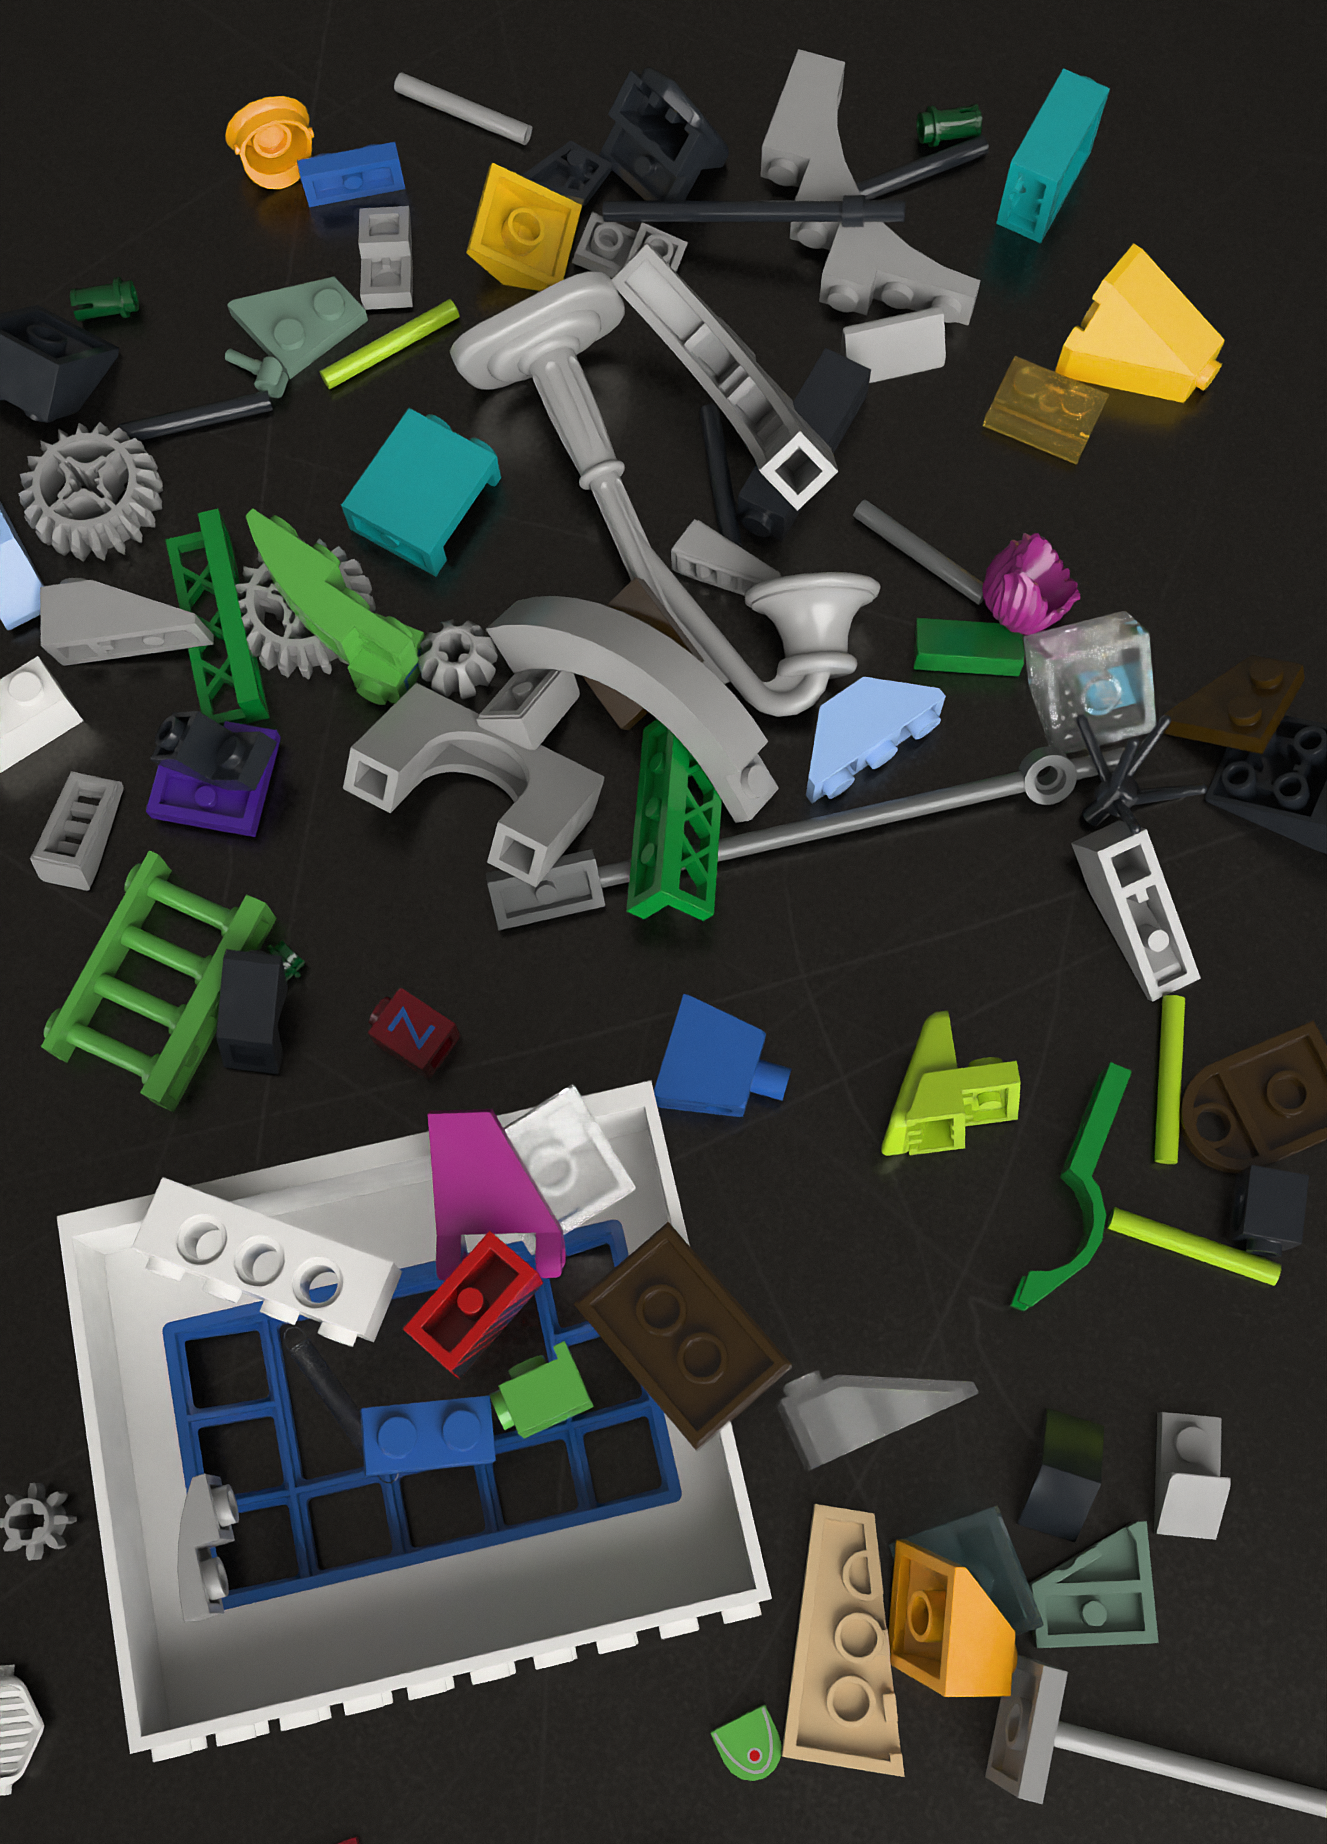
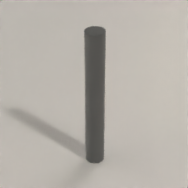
M866 499L858 505L853 517L979 605L984 600L982 590L984 582Z

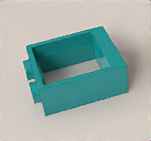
M1063 68L1011 161L996 224L1036 242H1042L1091 153L1110 88L1096 83L1089 77L1080 76Z

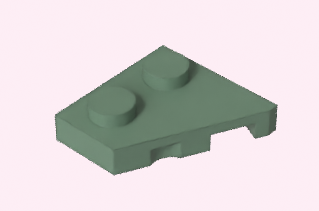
M335 277L232 300L227 304L231 316L269 357H274L281 363L282 371L290 379L368 321L366 310Z
M1133 1521L1028 1583L1033 1647L1035 1648L1159 1643L1147 1521Z

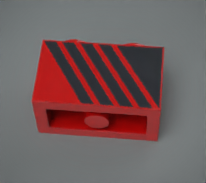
M489 1231L406 1324L403 1330L460 1380L540 1288L543 1281L535 1269L495 1234Z

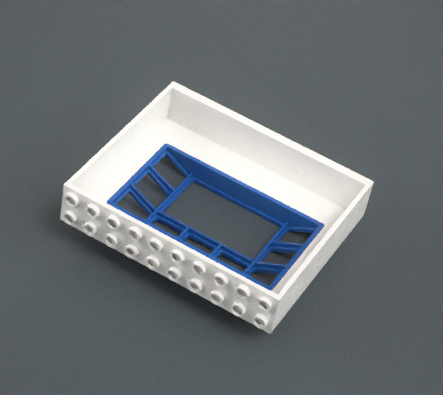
M651 1081L497 1116L563 1229L566 1257L608 1243L611 1248L614 1267H616L667 1222L673 1226L689 1245ZM429 1131L188 1186L393 1262L402 1271L392 1299L435 1290L444 1283V1280H440L436 1273L437 1235ZM155 1194L57 1216L130 1754L151 1749L153 1762L208 1748L206 1735L215 1733L217 1747L270 1733L268 1720L279 1718L281 1731L306 1726L332 1718L330 1705L343 1703L345 1716L364 1712L393 1703L392 1690L407 1687L409 1700L426 1697L455 1688L454 1675L470 1672L472 1685L515 1674L514 1661L533 1657L535 1669L550 1667L577 1659L575 1646L596 1641L599 1654L612 1652L639 1644L636 1632L659 1626L661 1639L698 1631L697 1617L719 1611L722 1613L724 1624L760 1616L762 1614L759 1602L772 1599L731 1422L700 1450L696 1451L641 1385L642 1395L638 1399L583 1415L577 1414L525 1439L518 1434L517 1430L495 1435V1455L552 1441L564 1440L571 1466L578 1507L572 1511L508 1526L504 1523L493 1463L474 1465L485 1520V1530L480 1533L415 1548L411 1544L400 1482L405 1476L430 1470L399 1473L398 1478L393 1483H384L379 1477L383 1481L391 1482L397 1477V1473L379 1475V1477L377 1475L365 1477L364 1467L309 1480L304 1478L279 1333L280 1327L289 1323L261 1313L260 1309L264 1301L242 1293L238 1303H234L203 1291L202 1288L206 1281L204 1278L184 1272L181 1282L145 1269L149 1258L131 1247ZM220 1230L209 1231L199 1239L196 1247L198 1259H208L218 1252L222 1243ZM536 1233L495 1234L536 1270ZM486 1234L464 1235L468 1254ZM265 1252L255 1260L252 1270L255 1281L267 1280L276 1273L280 1262L278 1252ZM325 1272L314 1278L309 1289L312 1302H325L334 1295L338 1286L335 1273ZM540 1277L543 1284L535 1292V1298L549 1362L557 1359L553 1346L565 1341L569 1347L601 1336L588 1321L561 1328L559 1326L550 1278ZM299 1315L297 1321H302L310 1318ZM259 1331L269 1386L268 1397L201 1409L196 1408L192 1397L185 1341ZM273 1417L284 1482L278 1487L235 1494L238 1513L280 1505L288 1506L299 1572L294 1577L229 1590L228 1596L221 1598L225 1613L201 1621L184 1622L177 1573L178 1540L184 1503L192 1478L204 1474L198 1430L204 1427ZM647 1417L662 1479L661 1486L657 1489L598 1503L587 1459L584 1435L637 1418ZM379 1483L382 1487L391 1537V1553L321 1570L318 1566L308 1506L310 1499ZM216 1547L210 1548L212 1558L217 1557Z

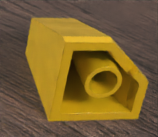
M1133 243L1103 279L1092 297L1095 301L1083 318L1081 327L1075 326L1065 341L1055 370L1057 374L1064 378L1184 403L1196 387L1204 391L1219 372L1222 364L1216 361V358L1225 340L1146 252Z

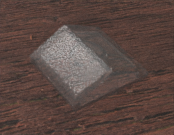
M573 1084L503 1127L561 1225L563 1235L636 1189ZM518 1233L531 1256L535 1254L536 1233Z

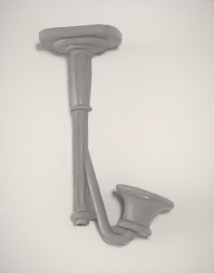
M594 271L576 274L544 289L463 333L453 343L450 355L457 371L470 385L478 389H497L532 377L547 413L581 476L579 485L585 490H592L631 581L635 577L645 580L704 659L702 663L724 684L731 682L743 698L758 711L781 717L797 715L813 706L824 693L828 679L847 676L855 671L857 659L847 653L848 633L852 619L859 608L871 603L877 597L881 586L875 579L867 575L847 572L804 573L778 577L758 583L748 589L745 593V604L751 607L752 610L767 615L772 620L782 639L785 659L781 660L778 664L775 679L770 682H762L651 548L620 478L625 471L624 463L616 459L595 397L576 357L577 354L587 349L593 342L610 333L619 325L625 315L623 299L608 275L603 272Z

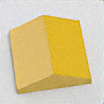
M492 163L488 169L466 253L503 285L543 291L564 279L582 205Z

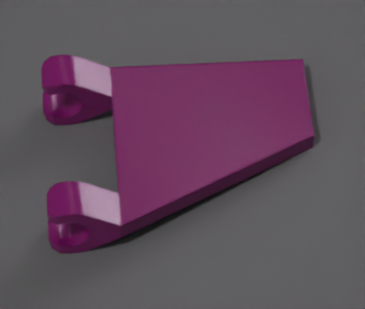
M493 1109L430 1111L428 1113L437 1235V1277L445 1281L467 1257L468 1251L464 1235L487 1234L489 1231L493 1234L536 1233V1271L542 1278L559 1277L566 1262L563 1229Z

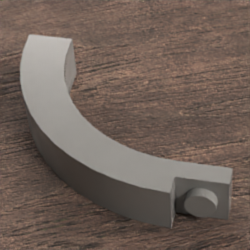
M541 596L516 601L486 628L513 673L531 669H555L576 673L599 681L619 691L650 712L682 742L696 759L735 823L751 820L779 789L758 754L768 740L741 702L694 655L650 625L624 612L599 603L570 597Z

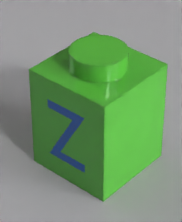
M375 613V615H377L381 619H386V617ZM405 625L413 634L412 641L419 659L423 655L420 644L425 637L424 632ZM364 648L348 666L357 692L365 699L379 705H385L387 701L395 704L415 684L420 674L418 662L408 675L404 676Z

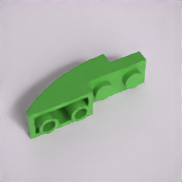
M252 508L246 515V519L257 549L276 588L306 628L326 647L349 664L353 662L364 648L404 676H407L419 661L412 641V632L403 623L391 616H387L383 620L369 611V604L355 591L346 587L339 569L341 563L330 550L318 543H315L312 547L298 539L295 529L285 520L276 515L268 519Z

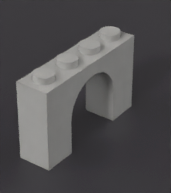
M415 683L351 747L343 789L391 813L422 780L432 775L445 772H463L490 780L506 791L514 801V804L497 823L487 863L537 887L593 817L605 777L542 745H539L536 750H528L478 726L476 721L479 716L478 713Z

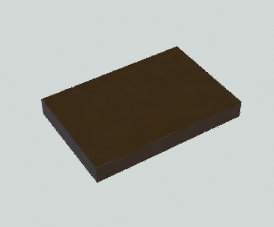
M669 1222L573 1303L696 1451L700 1450L792 1368V1364Z

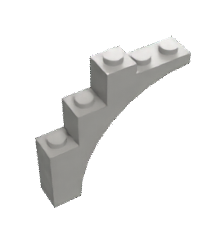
M799 49L762 145L761 177L770 179L782 186L799 187L795 201H843L844 195H861L845 162L837 128V112L842 96L845 62ZM791 222L790 239L800 241L810 248L830 250L822 272L819 302L829 304L838 311H854L867 315L872 299L883 301L888 306L896 309L908 308L920 311L942 307L944 322H957L969 325L981 280L940 265L910 247L883 222H865L864 227H843L842 222Z
M647 242L611 279L615 288L662 338L708 392L746 443L759 471L798 511L838 472L831 448L795 411L792 399L756 362L755 353L721 317H718Z

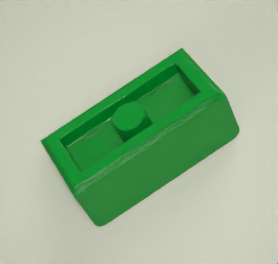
M916 618L913 669L1019 677L1024 665L1022 634L1012 632L1005 626L1000 625V623Z

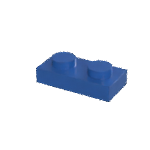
M395 142L370 144L359 149L333 154L322 153L312 158L297 160L300 178L309 207L405 189Z
M490 1396L370 1407L360 1410L365 1477L488 1464L496 1461Z

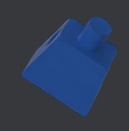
M683 994L654 1088V1095L657 1107L743 1117L750 1092L783 1101L792 1068L760 1059L766 1038L764 1031L703 1001Z

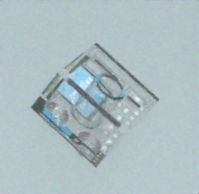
M1126 611L1023 636L1028 683L1049 747L1058 748L1065 754L1087 748L1076 722V717L1079 714H1084L1087 717L1098 745L1149 733L1156 725L1149 632Z

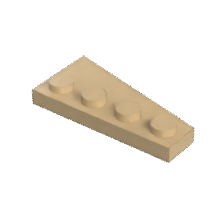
M818 1504L813 1505L781 1754L782 1757L905 1777L898 1733V1715L890 1663L891 1654L885 1620L884 1593L874 1513Z

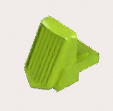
M948 1010L931 1014L924 1022L890 1117L881 1152L886 1156L904 1154L908 1151L909 1155L963 1149L965 1148V1126L1018 1120L1021 1082L1017 1061L1003 1063V1060L1000 1058L987 1057L970 1062L966 1068H957Z

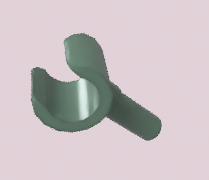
M233 349L226 351V361L257 375L254 385L258 391L268 390L270 397L274 398L283 396L289 376L282 371V365L276 358L265 357L262 362Z

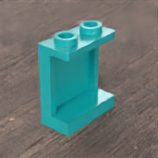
M409 408L341 505L349 529L436 577L447 561L443 546L486 483L495 487L501 479L497 455L482 440L477 438H470L468 440L453 432L450 426L439 417L428 414L425 417Z

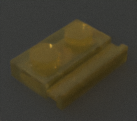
M1014 356L995 395L994 401L985 416L983 426L1078 464L1109 394Z

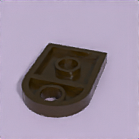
M1314 1020L1216 1061L1203 1068L1190 1079L1181 1093L1179 1131L1186 1146L1196 1158L1211 1168L1236 1174L1250 1165L1268 1166L1327 1140V1045ZM1211 1112L1221 1118L1225 1126V1133L1221 1141H1209L1200 1135L1196 1124L1200 1113Z

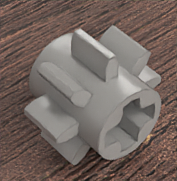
M30 1483L28 1498L18 1494H7L5 1499L10 1508L5 1518H0V1528H5L9 1539L6 1541L3 1549L5 1551H15L26 1545L27 1559L38 1560L42 1558L44 1553L43 1544H47L54 1549L64 1548L66 1542L61 1534L66 1524H72L77 1521V1517L66 1515L65 1509L61 1505L66 1500L68 1494L65 1491H57L48 1498H45V1486L43 1483ZM35 1514L44 1515L43 1527L28 1528V1516Z

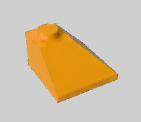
M896 1540L888 1632L891 1665L944 1697L1011 1696L1012 1674L1016 1669L1018 1660L1015 1645L1016 1632L966 1567L908 1540Z

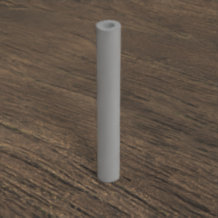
M402 72L398 74L395 80L394 90L397 93L520 144L526 145L530 140L532 126Z

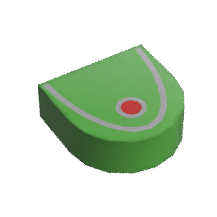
M765 1703L710 1731L723 1762L730 1772L740 1779L749 1781L763 1779L775 1770L780 1761L782 1749L780 1737Z

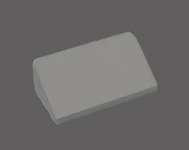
M934 307L844 327L839 354L870 368L869 383L940 368L944 366L946 358L943 308Z
M531 669L516 672L476 719L478 726L522 748L536 750L580 695L574 673L555 669Z

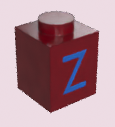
M401 987L393 998L386 996L375 1007L369 1019V1024L372 1027L367 1032L375 1045L427 1080L432 1078L461 1037L454 1022Z

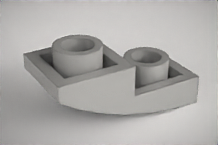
M592 212L572 263L594 272H603L613 278L648 242L676 272L688 242L643 222L638 232L616 222H604L603 216Z
M202 1474L192 1478L180 1522L177 1573L184 1622L201 1621L225 1613L221 1598L229 1594L228 1579L224 1565L219 1557L212 1558L210 1548L235 1540L231 1524L238 1523L239 1513L231 1486L229 1484L222 1486L220 1477L209 1474Z

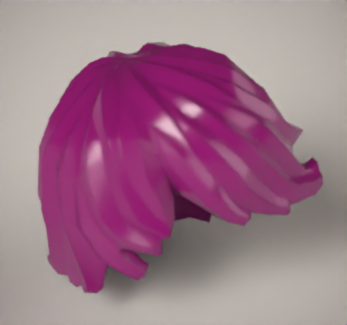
M1024 533L1022 540H1011L1010 544L1001 553L996 555L988 566L982 586L986 606L993 613L994 618L1008 630L1024 635H1032L1046 629L1060 620L1071 609L1073 603L1080 600V594L1077 589L1078 584L1072 578H1069L1070 570L1064 568L1062 560L1059 559L1058 552L1052 549L1051 543L1040 536L1039 533H1033L1031 536Z

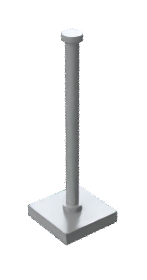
M1018 1655L1017 1666L1012 1674L1011 1696H1001L985 1775L987 1779L1017 1798L1043 1804L1053 1747H1058L1327 1818V1791L1059 1721L1068 1672L1039 1660Z

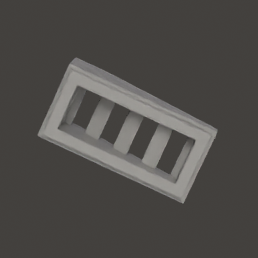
M695 519L671 550L672 570L744 596L748 589L758 583L781 577L778 571L709 526Z
M71 771L30 858L41 880L76 889L90 890L97 874L124 789L122 782ZM79 796L98 799L100 803L98 806L78 802ZM74 816L91 820V822L86 824L71 820ZM70 837L82 840L81 844L66 842L65 839Z

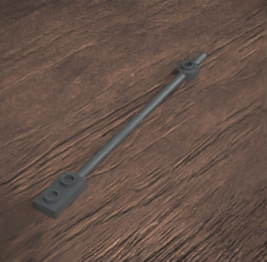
M1041 747L1033 750L1023 759L1017 772L719 839L718 862L1026 792L1029 798L1038 804L1051 805L1065 799L1074 789L1077 780L1097 776L1098 773L1090 755L1069 759L1058 748ZM1124 747L1102 752L1110 772L1115 771L1125 749ZM1051 766L1046 775L1037 777V774L1043 768ZM700 844L691 845L695 853L700 851ZM593 849L564 855L558 859L537 887L503 870L486 873L498 929L503 930L604 907L605 901L602 888L629 882L631 859L597 867Z

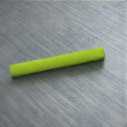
M448 299L319 371L320 375L330 390L459 318V312L453 301Z
M1177 995L1162 997L1154 1160L1156 1163L1161 1164L1178 1163L1185 998Z
M1113 1207L1109 1216L1107 1229L1273 1286L1276 1285L1281 1273L1280 1263Z

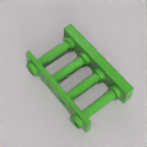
M148 851L142 864L137 863L129 872L124 887L126 893L64 1006L56 1009L49 1017L44 1029L45 1040L41 1047L58 1059L68 1062L77 1046L142 1077V1083L145 1084L140 1093L154 1104L174 1113L217 1032L223 957L226 949L244 952L251 950L260 951L277 918L265 902L247 894L240 907H233L230 910L168 882L167 879L172 870L158 854ZM157 900L220 929L223 939L214 956L208 955L206 958H203L142 930L141 927L155 901ZM129 949L195 978V984L198 986L188 1004H182L180 1007H177L114 978ZM102 998L109 999L169 1027V1034L171 1036L162 1053H157L153 1057L87 1027Z

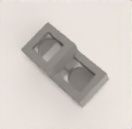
M409 206L360 208L358 244L361 255L360 297L362 307L365 310L413 307V260Z

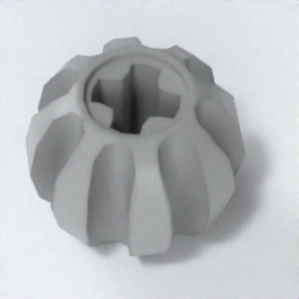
M453 619L440 622L441 631L438 633L427 632L420 644L423 655L419 657L418 661L421 676L425 681H432L431 688L446 698L456 691H460L462 699L476 696L474 686L483 685L488 687L495 675L496 669L492 664L496 662L498 655L494 642L490 637H483L484 630L481 626L469 620L463 626L456 627Z

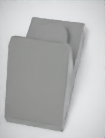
M1167 1412L1157 1413L1154 1534L1216 1540L1231 1486V1478L1220 1477L1222 1418Z

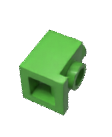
M565 1341L553 1346L557 1359L546 1363L544 1356L540 1355L512 1367L508 1371L512 1380L498 1385L500 1389L490 1393L491 1401L504 1430L515 1425L518 1434L525 1439L594 1407Z

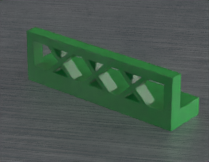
M219 509L198 513L201 531L165 539L179 608L194 613L193 605L204 590L215 595L218 611L212 620L208 622L199 616L197 617L214 636L225 641L228 658L220 669L203 660L202 653L208 645L188 648L201 713L224 726L225 721L247 724L268 719L270 716L257 657H254L252 650H250L245 625L242 620L244 614L238 602L239 596L235 584L241 583L230 532ZM205 548L208 565L200 576L184 567L181 553ZM187 580L194 583L190 590L188 588ZM206 673L214 677L210 684H208ZM226 683L235 688L240 709L215 714L212 700L223 684Z
M658 719L643 729L626 911L646 919L669 905L704 921L714 915L722 799L696 759L682 742ZM691 775L704 794L703 805L700 807L687 787L688 777ZM688 820L700 839V851L695 853L684 835V822ZM684 867L697 887L696 897L679 889L680 872Z

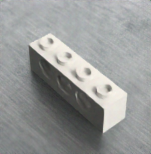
M164 1177L160 1181L131 1247L149 1258L145 1267L149 1271L181 1282L184 1272L204 1278L206 1281L202 1288L203 1291L234 1303H238L242 1293L264 1301L260 1309L261 1313L295 1325L299 1315L321 1322L318 1334L353 1347L357 1336L371 1342L375 1341L402 1274V1271L391 1261ZM220 1230L222 1243L218 1252L208 1259H198L196 1247L199 1239L209 1231ZM265 1252H278L280 1262L276 1273L267 1280L255 1281L252 1271L255 1260ZM325 1272L335 1273L338 1286L334 1295L325 1302H312L309 1289L314 1278Z

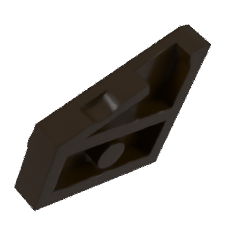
M1255 655L1249 656L1166 712L1164 715L1171 717V723L1164 731V734L1263 754L1305 680L1303 664Z

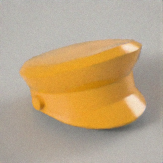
M286 96L264 97L250 102L237 111L228 123L225 137L228 146L234 150L236 155H240L244 170L254 183L267 189H283L300 179L297 160L311 158L314 132L312 127L309 128V114L301 102Z

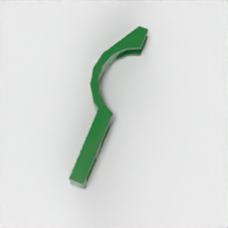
M1110 1062L1100 1072L1060 1178L1074 1191L1082 1209L1083 1235L1077 1251L1064 1266L1051 1271H1029L1027 1276H1022L1010 1306L1025 1311L1029 1307L1034 1306L1085 1267L1102 1242L1106 1211L1100 1187L1092 1175L1130 1078L1131 1070Z

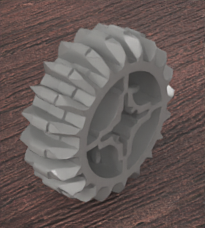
M99 422L93 432L89 433L86 426L78 423L76 434L68 436L67 433L58 429L59 441L53 445L41 441V450L44 454L41 457L27 456L28 466L32 471L20 474L21 484L25 490L18 494L20 496V503L25 509L24 517L32 529L36 530L35 533L43 543L47 545L52 544L56 552L63 556L72 551L76 558L84 562L91 550H93L97 558L105 561L107 549L112 547L125 555L124 542L131 538L142 543L143 535L139 530L140 527H155V518L152 512L162 509V500L158 493L163 491V482L157 472L158 467L153 457L148 455L140 441L136 438L130 440L127 433L122 431L120 427L110 433L107 426ZM128 481L125 494L123 495L119 503L116 504L118 497L125 490L124 484Z
M319 538L316 543L327 548L326 543ZM339 546L331 552L341 563L339 569L346 587L359 594L369 604V611L374 613L376 604L373 597L370 596L372 587L369 578L362 575L361 566L355 559L348 560L345 551ZM258 551L257 560L260 567L255 569L243 566V576L247 583L235 584L239 596L238 602L244 614L241 619L245 625L247 641L254 657L259 656L262 666L268 670L278 664L281 674L287 678L296 667H299L302 676L310 679L313 667L319 665L324 673L330 675L332 671L330 661L336 658L340 662L349 665L348 662L331 651L314 636L290 609L276 588ZM265 612L273 613L277 620L283 621L282 624L285 628L283 637L274 634L265 627Z

